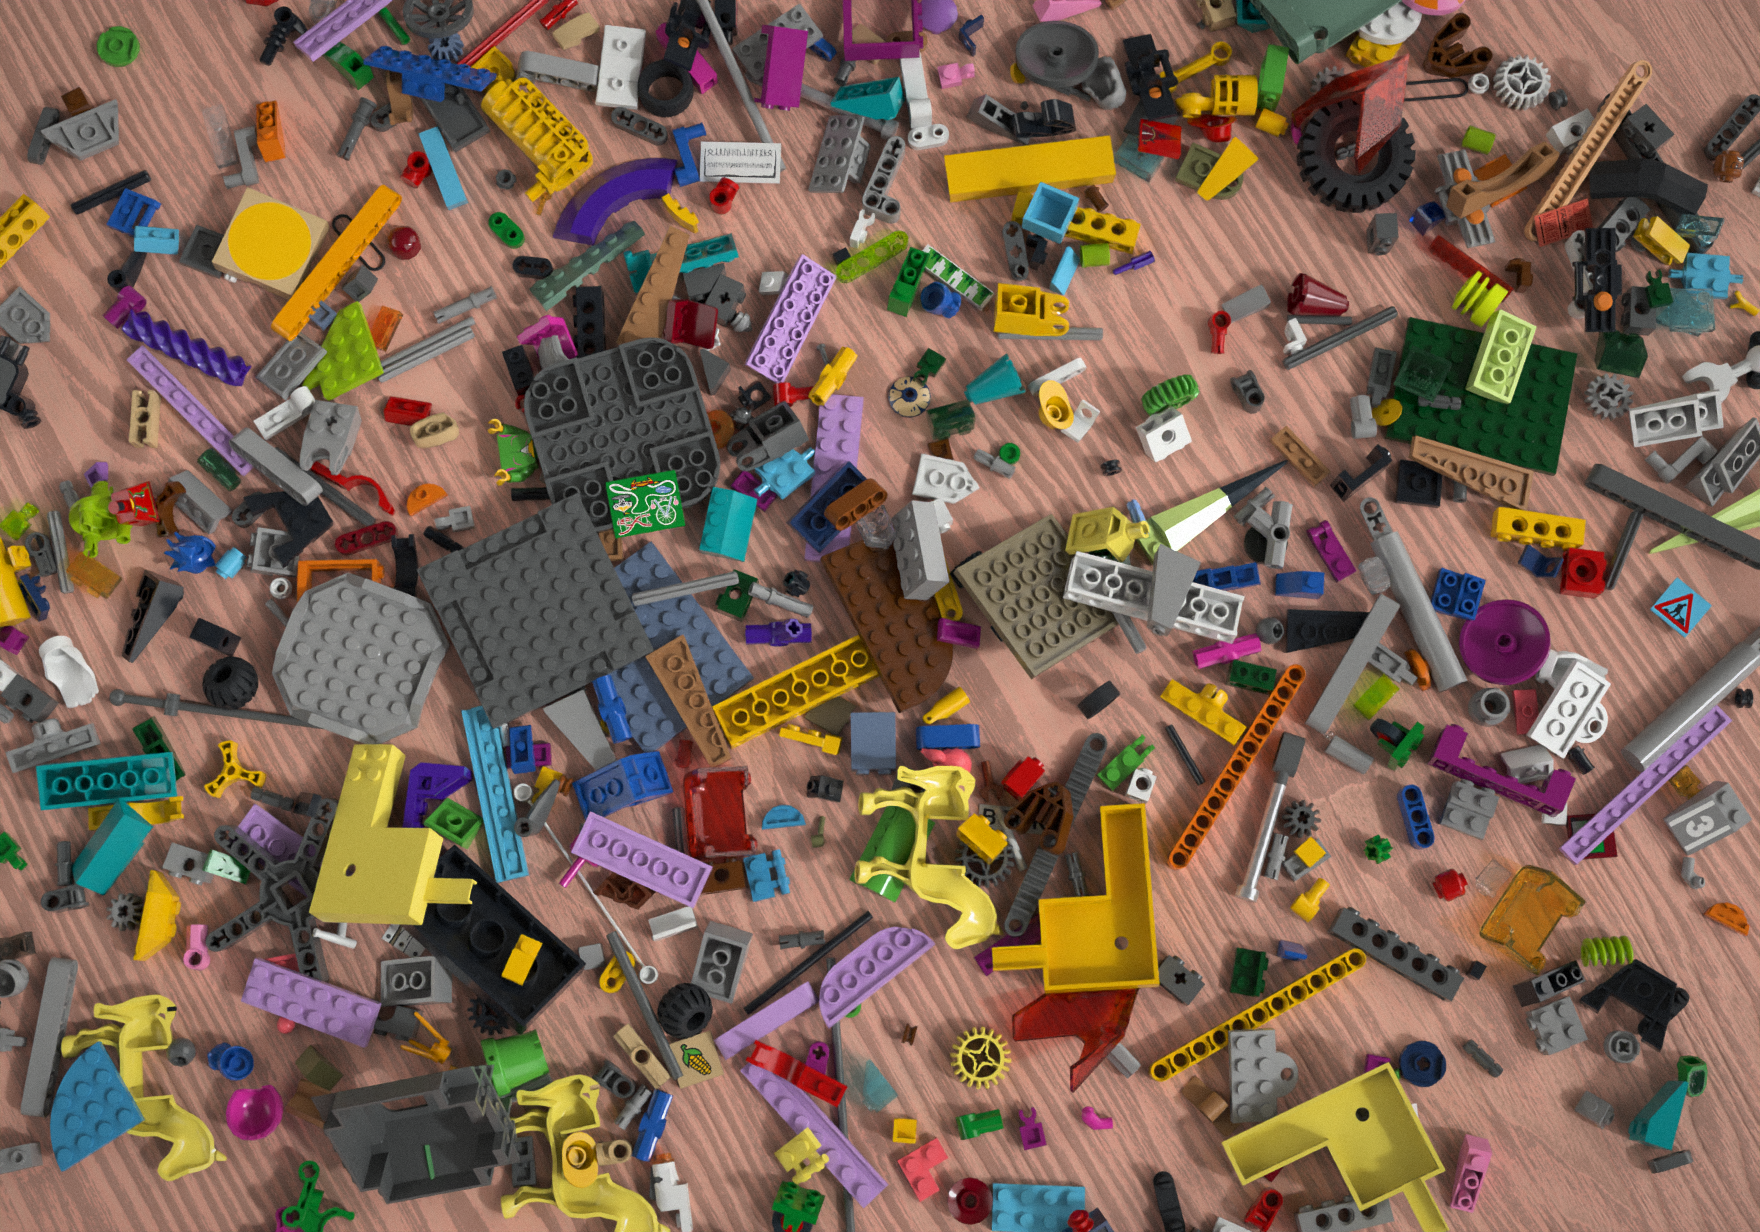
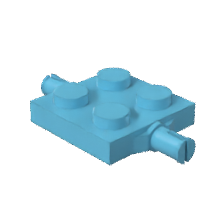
M1687 253L1682 270L1669 269L1668 278L1681 279L1683 285L1682 296L1725 300L1728 298L1729 284H1742L1743 275L1730 274V256Z
M809 447L802 454L792 449L782 457L755 468V472L763 481L761 485L754 489L756 495L760 497L769 489L783 500L815 475V470L807 463V460L815 455L814 449Z

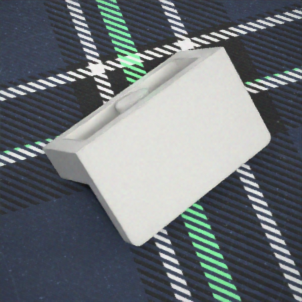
M1542 745L1501 753V759L1507 766V775L1518 779L1520 784L1545 779L1553 771L1554 760Z
M689 906L648 920L653 934L652 938L655 942L698 928L693 909Z

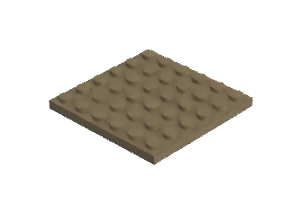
M1052 514L958 567L953 572L1031 680L1119 625L1112 611L1063 598L1071 560L1075 554L1069 555L1065 551L1068 535Z

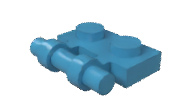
M780 849L772 851L773 860L767 861L765 853L743 858L753 902L774 898L773 888L780 887L782 895L790 893V879L786 876L784 868L786 862L785 858H782ZM775 867L778 879L772 881L769 869Z

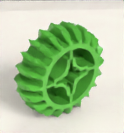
M1184 374L1172 377L1152 387L1151 390H1148L1142 396L1141 400L1144 410L1151 416L1155 413H1161L1171 406L1175 409L1182 408V406L1193 401L1200 391L1193 376Z

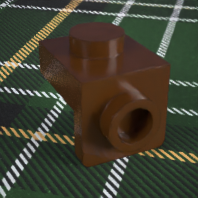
M1522 258L1509 260L1505 265V271L1517 272L1515 292L1524 293L1533 283L1531 262H1527Z

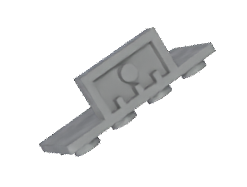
M801 4L796 5L768 24L808 31L806 49L823 38L822 32ZM762 29L733 47V52L756 82L764 77L768 34L761 33Z
M836 115L829 117L809 185V192L843 193L848 179L852 183L861 182L871 147L860 136L865 120L864 116Z

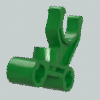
M305 1161L299 1167L298 1177L301 1183L304 1184L297 1206L286 1208L282 1214L283 1226L288 1230L300 1228L303 1232H323L326 1223L333 1218H344L349 1222L354 1220V1212H348L338 1207L327 1209L323 1213L318 1212L324 1191L315 1188L320 1169L314 1161ZM312 1168L315 1175L311 1178H306L303 1170ZM296 1213L300 1219L294 1220L293 1224L288 1223L286 1217Z

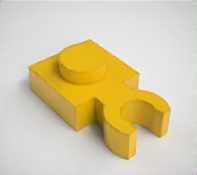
M543 766L534 786L540 789V791L533 796L532 803L534 804L540 794L555 778L559 780L563 774Z

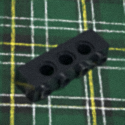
M602 286L577 287L576 295H573V307L577 308V315H573L574 328H577L578 335H574L575 348H578V355L576 356L578 359L606 351V331ZM586 308H594V310L591 313H584V310ZM587 328H594L592 333H584ZM588 348H595L592 354L585 353Z

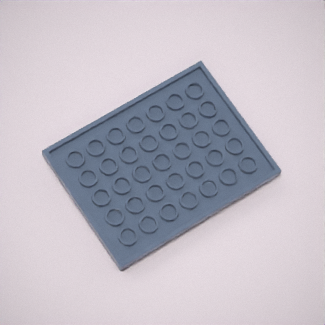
M652 541L614 568L654 651L677 637L684 635L711 706L725 701L754 679L691 594L639 606L633 604V593L682 583ZM646 657L608 674L612 676L617 694L625 705V717L632 736L644 753L656 752L687 729L686 724Z

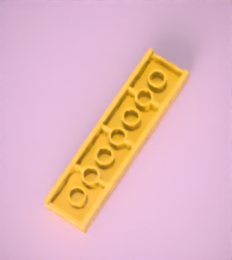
M1110 135L944 155L950 203L1017 195L1018 192L1033 193L1036 192L1040 182L1057 189L1113 183L1116 176Z
M859 635L712 706L731 749H734L879 677V674Z

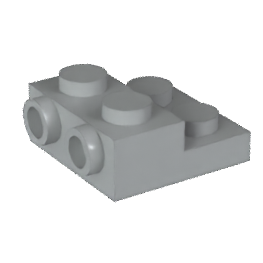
M258 527L256 533H251L250 546H254L253 554H249L247 559V567H251L250 573L270 576L275 574L296 578L299 556H295L288 566L282 568L273 551L274 548L293 540L289 532Z
M1461 779L1460 782L1456 781L1452 784L1439 825L1483 840L1500 797L1494 795L1495 791L1486 787H1482L1481 790L1474 788V783L1465 779Z
M1570 996L1526 1012L1527 1025L1531 1031H1534L1537 1038L1535 1044L1543 1055H1551L1588 1040Z

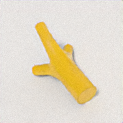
M1740 291L1734 292L1739 303L1731 304L1730 309L1741 308L1755 317L1760 310L1748 302Z

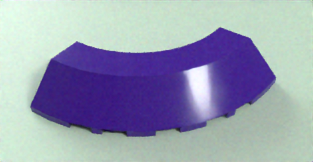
M668 158L638 159L622 163L600 173L587 182L569 201L556 224L553 238L593 246L605 221L612 213H616L629 205L630 202L638 199H662L668 193L671 194L675 177L674 169L677 168L678 160Z

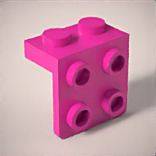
M545 315L539 318V322L526 327L524 332L517 336L520 344L534 346L538 358V348L541 339L552 337L553 335H558L562 351L568 359H573L577 356V351L563 318Z

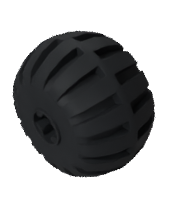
M224 657L217 660L215 664H212L209 670H206L202 682L203 692L212 705L223 710H236L245 706V703H249L252 697L255 696L258 689V675L248 661L239 657Z
M681 983L669 989L668 993H665L662 1000H660L657 1009L658 1020L663 1030L670 1036L679 1039H688L702 1032V1029H705L713 1013L712 1002L707 992L702 987L692 983Z

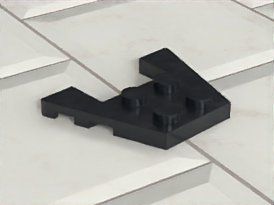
M285 491L243 497L244 503L252 516L274 508L293 539L273 549L282 568L288 566L295 556L298 557L304 548L311 542L314 543L333 526V520L318 496L307 506L300 504Z
M1634 959L1631 964H1627L1607 981L1599 984L1593 991L1581 997L1579 1003L1598 1014L1610 996L1616 998L1653 1021L1642 1037L1641 1042L1660 1053L1677 983L1641 961Z

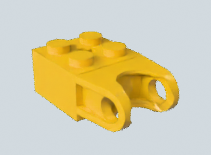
M998 283L994 306L993 332L1029 336H1062L1068 332L1069 322L1057 315L1068 311L1069 301L1064 296L1040 291L1039 287ZM1060 302L1063 303L1064 306L1056 307L1054 306V304ZM1054 325H1063L1064 328H1062V329H1056V328H1054L1053 326H1054Z

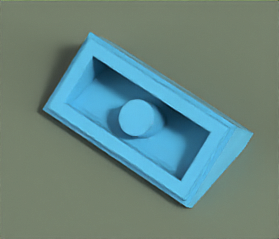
M135 226L134 251L178 254V229Z
M1069 246L1065 249L1049 287L1051 291L1060 295L1066 293L1080 262L1077 254Z

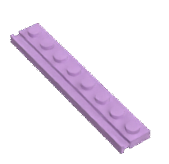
M347 0L296 39L294 44L314 62L393 0Z
M751 1063L746 1064L740 1070L797 1135L807 1127L811 1130L822 1145L816 1150L820 1156L826 1154L829 1157V1161L825 1166L863 1208L889 1185L804 1090L782 1077Z

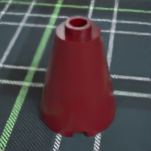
M1299 273L1293 280L1291 286L1295 288L1293 293L1288 294L1287 312L1292 315L1341 316L1349 308V301L1346 295L1303 273Z

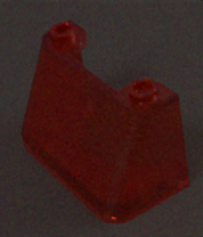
M748 766L697 768L684 775L683 792L690 857L699 861L756 855L758 844L752 834H747L743 791L751 784V774L748 772Z

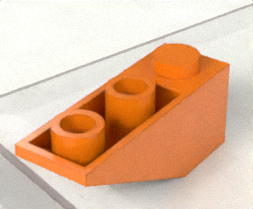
M277 100L256 104L257 144L264 161L270 162L286 158L285 141Z

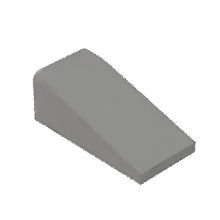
M1261 284L1223 303L1221 306L1230 315L1231 323L1268 308L1271 301Z

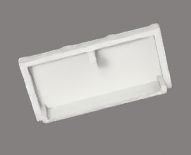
M611 25L604 26L595 105L637 110L639 100L638 79L642 72L646 40L645 29Z

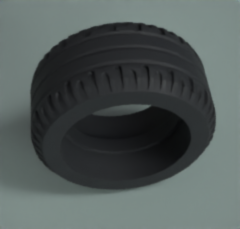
M664 59L656 60L647 65L642 70L638 79L640 100L643 106L655 116L669 118L679 115V113L681 114L689 107L692 101L694 89L688 70ZM661 77H673L683 84L681 92L670 100H658L648 93L650 86Z

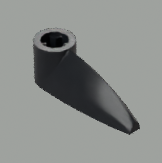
M133 250L119 270H113L109 273L107 281L117 293L126 286L134 287L142 270L147 252H136Z

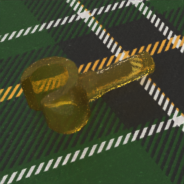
M543 193L540 196L537 215L541 216L546 201L550 200L553 194Z

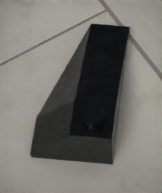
M146 569L136 593V597L140 598L138 607L133 609L131 614L134 623L133 628L131 627L127 631L122 657L130 663L137 659L177 608L178 602L182 600L184 595V587L178 582Z

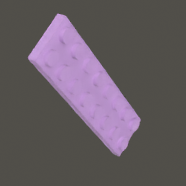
M832 394L824 406L820 405L813 468L815 475L812 478L811 496L845 461H850L857 468L864 397ZM851 526L842 530L821 553H818L806 542L805 561L821 562L820 558L850 545Z

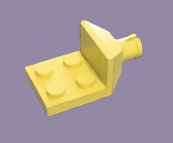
M1114 507L1073 514L1065 551L1069 555L1076 554V551L1084 553L1107 548L1119 562H1124L1133 549L1135 540L1149 537V526L1146 521L1131 523L1127 517Z

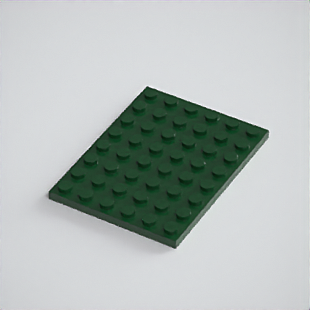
M1409 317L1392 398L1400 402L1402 412L1396 421L1387 425L1385 439L1411 444L1412 437L1419 436L1534 472L1554 476L1558 467L1578 353L1531 343L1511 403L1506 404L1482 397L1465 389L1484 333ZM1404 368L1409 370L1407 372L1413 371L1433 380V384L1440 383L1438 386L1435 385L1437 388L1435 395L1448 396V398L1459 397L1461 400L1460 409L1452 410L1449 407L1447 409L1434 408L1429 405L1427 407L1419 406L1417 404L1419 395L1404 389L1403 385H1396L1397 382H1400L1398 379L1401 373H1406V371H1403ZM1405 385V387L1407 386L1408 389L1410 388V390H1413L1415 392L1417 391V393L1419 392V394H1425V392L1423 391L1420 392V390L1418 391V389L1414 387L1411 388V386L1409 387V385Z

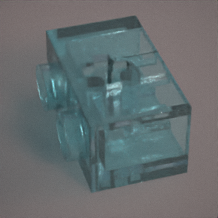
M1128 134L1116 152L1114 162L1150 183L1161 166L1164 156L1139 152L1138 136Z

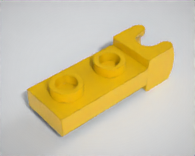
M793 724L781 727L779 734L780 737L822 747V752L834 755L839 754L843 737L829 733L824 737L821 736L822 732L809 729L808 732L800 731V726Z

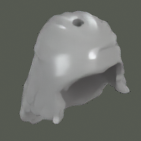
M1106 56L1098 58L1095 71L1082 82V90L1091 95L1104 110H1113V108H1118L1125 102L1126 89L1114 60Z

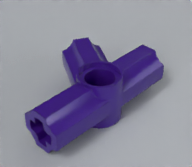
M797 619L770 622L768 625H746L745 629L746 645L769 644L770 646L781 647L791 643H812L811 623L800 624Z

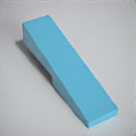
M437 126L418 133L448 210L467 204L468 200L439 127Z

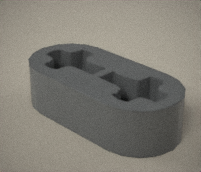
M390 102L371 116V123L378 132H385L395 126L390 124L389 114L392 113ZM380 118L384 120V124L382 125L378 123V119Z
M254 492V493H252L251 495H258V494H264V493H262V492ZM243 501L234 510L232 520L239 527L247 528L265 512L252 516ZM239 515H246L247 520H240L241 518L239 517Z
M1687 1149L1648 1161L1651 1173L1655 1174L1687 1165L1694 1160L1690 1150Z

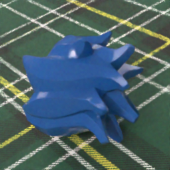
M174 532L179 543H172L169 539L166 540L172 551H165L164 554L174 559L173 564L169 568L170 570L178 568L177 572L186 571L198 574L207 567L215 566L211 555L216 545L209 538L199 535L185 537Z

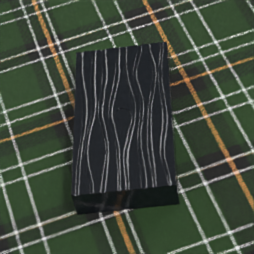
M454 844L438 859L434 878L475 880L477 884L472 885L469 898L472 904L427 903L422 925H399L521 1036L583 973L586 963ZM521 934L542 943L523 985L501 977Z

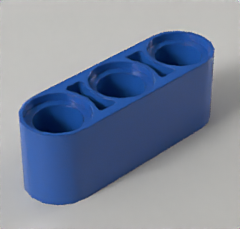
M978 724L916 727V749L921 751L922 748L937 750L946 748H980V727Z
M1413 784L1407 785L1398 791L1397 800L1409 842L1413 848L1422 850L1434 843V832L1420 788ZM1406 790H1409L1413 793V801H1409L1406 799ZM1412 812H1417L1419 814V823H1416L1412 820ZM1419 833L1425 835V845L1421 844L1418 841L1417 837Z

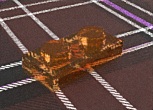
M382 305L370 331L376 349L384 352L387 351L404 315L400 311Z

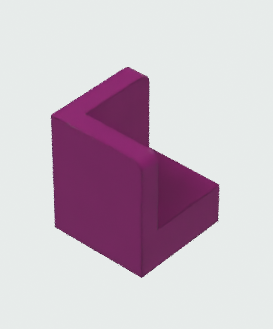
M4 626L0 632V646L15 655H18L29 639V636L13 626Z

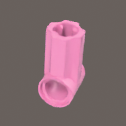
M197 924L187 926L186 953L184 954L183 961L188 968L201 971L210 964V956L206 946L208 925ZM200 954V962L197 965H194V956Z

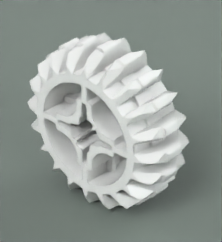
M1520 54L1515 59L1511 56L1507 61H1503L1495 72L1493 89L1498 90L1496 97L1502 96L1501 103L1508 102V108L1512 105L1515 106L1516 110H1519L1520 107L1524 111L1529 107L1535 108L1537 104L1543 102L1551 87V83H1549L1551 76L1546 75L1548 68L1542 69L1543 62L1536 63V57L1530 60L1528 54L1523 59ZM1513 71H1520L1519 73H1513L1512 75L1508 74ZM1536 91L1532 94H1524V92Z

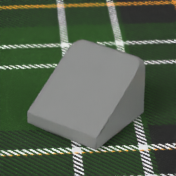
M601 943L578 947L580 958L586 963L584 970L606 966Z

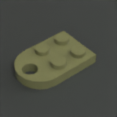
M1193 142L1175 181L1198 191L1221 157V154ZM1243 173L1235 179L1237 186L1229 187L1227 185L1212 198L1226 200L1234 197L1243 184Z

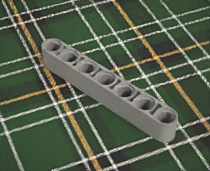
M1383 594L1379 595L1305 722L1306 725L1325 735L1401 604Z
M53 957L49 962L22 1097V1115L46 1118L50 1113L62 1054L61 1043L66 1033L78 971L77 960Z

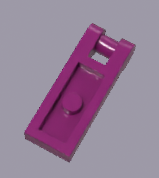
M1327 520L1320 522L1319 526L1315 528L1311 527L1306 530L1309 539L1336 583L1357 571ZM1324 533L1326 539L1321 541L1319 535Z

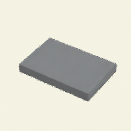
M300 332L294 340L286 341L255 378L284 400H287L326 355L327 351Z

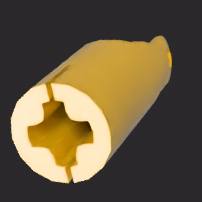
M959 686L936 701L931 710L923 715L922 720L925 724H931L936 720L948 718L969 704L970 700Z

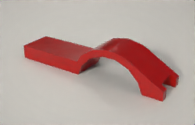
M317 461L310 468L311 471L347 491L359 485H369L376 488L379 495L378 506L392 516L395 514L396 511L385 491L372 478L363 475L350 476L348 478L341 474L331 475L329 468Z
M755 1040L754 1044L756 1047L751 1057L747 1056L745 1061L766 1069L789 1081L796 1087L838 1107L848 1087L847 1085L777 1048Z

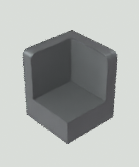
M362 264L348 276L342 289L355 301L360 302L372 292L378 278Z

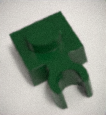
M1660 269L1655 272L1657 278L1651 276V271L1645 275L1646 281L1650 284V286L1645 288L1650 309L1669 306L1674 303L1669 283H1662L1661 281L1662 272Z
M928 348L917 363V368L920 370L914 374L913 381L915 382L917 377H922L924 380L921 386H925L928 376L930 375L935 378L947 358Z

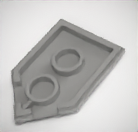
M19 286L0 305V327L20 344L50 342V313Z

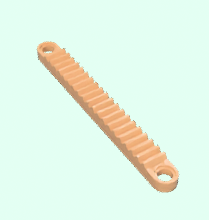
M1640 60L1632 63L1625 74L1619 79V83L1615 85V89L1610 93V97L1605 100L1606 103L1600 108L1601 111L1596 114L1597 117L1591 122L1592 124L1587 128V132L1583 134L1582 140L1577 143L1578 146L1574 148L1573 154L1564 163V168L1559 171L1560 174L1555 177V181L1550 185L1551 188L1546 191V195L1541 199V203L1536 206L1537 209L1532 213V217L1524 229V234L1528 240L1532 242L1538 241V237L1532 233V228L1535 225L1534 216L1568 205L1650 79L1652 67L1649 62ZM1638 66L1644 69V75L1641 78L1636 75V68Z

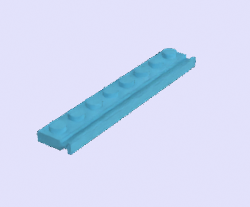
M483 706L461 710L496 882L501 883L529 876L522 837L518 836L514 830V825L518 818L499 728L493 729Z

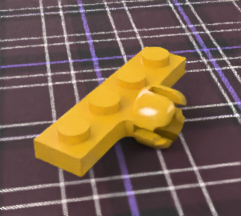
M1172 679L1160 698L1235 746L1247 727L1222 710L1228 700L1226 692L1220 689L1213 699L1212 697L1217 691V686L1214 684H1206L1203 690L1197 694Z

